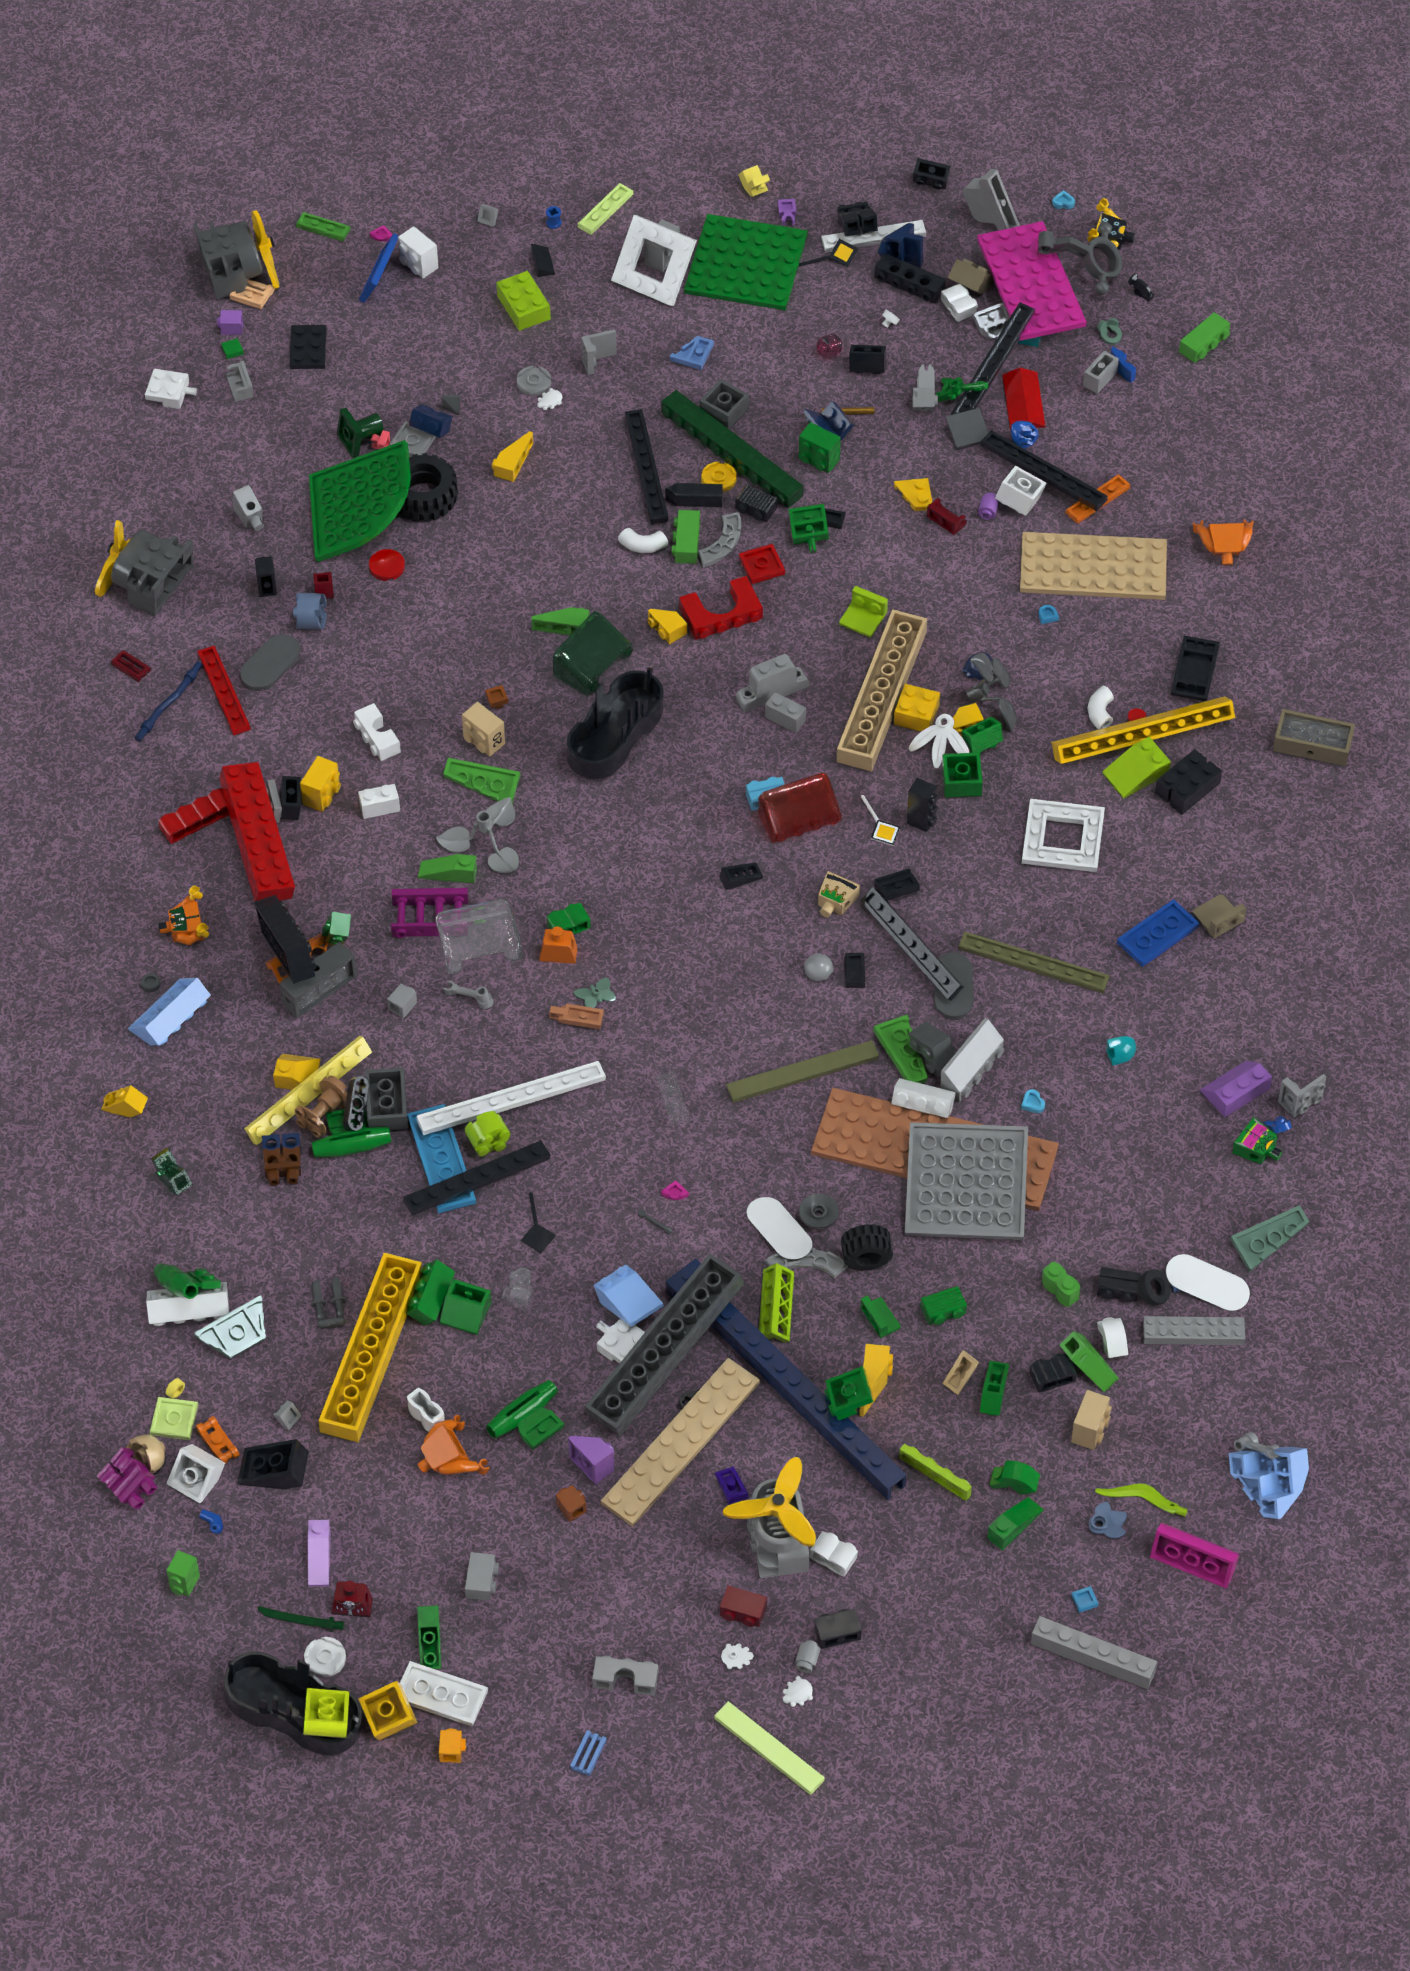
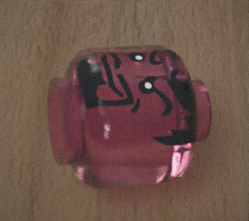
M830 333L818 339L816 350L822 357L831 358L841 353L843 343L836 334Z

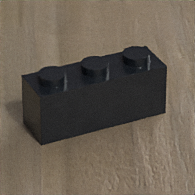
M916 778L908 791L907 824L925 832L928 831L930 826L933 827L937 821L935 814L938 809L936 805L938 800L936 785Z

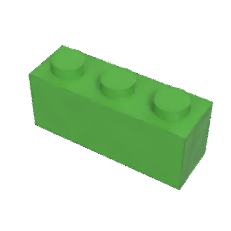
M1214 312L1180 341L1179 353L1194 363L1199 359H1203L1207 352L1217 347L1220 341L1228 338L1230 322Z
M678 510V517L674 518V528H677V531H673V542H676V545H672V556H675V563L697 564L700 511Z

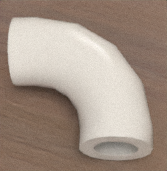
M627 528L618 537V541L623 546L638 553H654L668 546V540L661 531L643 536L635 533L631 528Z
M1101 686L1090 697L1087 707L1089 719L1098 730L1110 727L1113 722V718L1106 711V706L1113 701L1114 697L1106 686Z

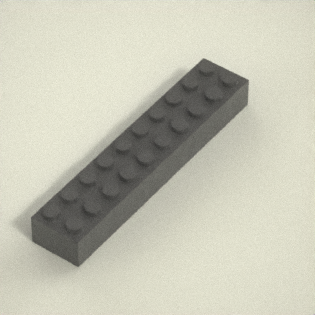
M709 1253L585 1405L588 1415L620 1437L744 1285L741 1274Z

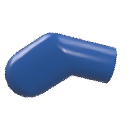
M203 1509L199 1518L209 1522L212 1533H221L223 1530L221 1516Z

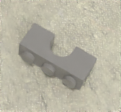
M596 1656L592 1678L593 1688L614 1690L617 1679L629 1677L634 1681V1693L655 1696L659 1667L658 1664H654L651 1661L636 1662L628 1658L621 1660L613 1659L610 1656Z

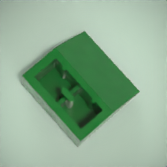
M453 1279L445 1297L440 1324L478 1335L492 1303L491 1290Z

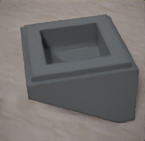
M442 395L443 408L456 415H460V395Z

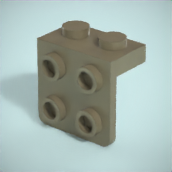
M1218 895L1193 910L1194 917L1213 938L1220 936L1245 921L1246 907L1242 903L1234 907L1224 895Z

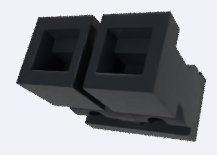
M856 202L855 204L839 205L837 207L838 223L842 226L845 237L860 234V227L862 233L878 231L877 215L868 206V202Z

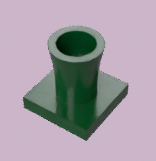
M347 408L340 409L337 436L352 458L358 457L362 439L372 438L373 434L381 436L384 430L382 420L377 413H373L355 421Z

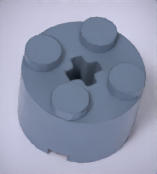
M297 593V607L293 608V617L297 618V629H323L327 613L324 612V607H327L325 595L320 593Z

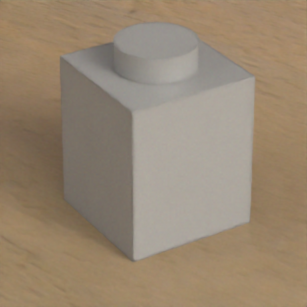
M400 984L387 998L388 1010L404 1018L417 1004L415 990Z

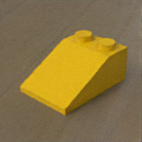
M866 1344L863 1367L866 1370L874 1402L886 1386L888 1376H892L893 1354H890V1346ZM873 1402L860 1407V1416L864 1417Z

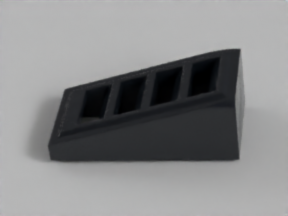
M754 862L722 867L719 877L725 890L762 879L763 875L757 863Z

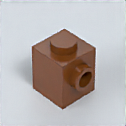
M573 1485L568 1488H562L556 1494V1505L569 1522L587 1512L584 1494L581 1490H576Z

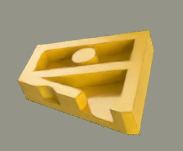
M928 478L894 481V488L902 493V497L910 503L914 511L927 510V506L932 503Z

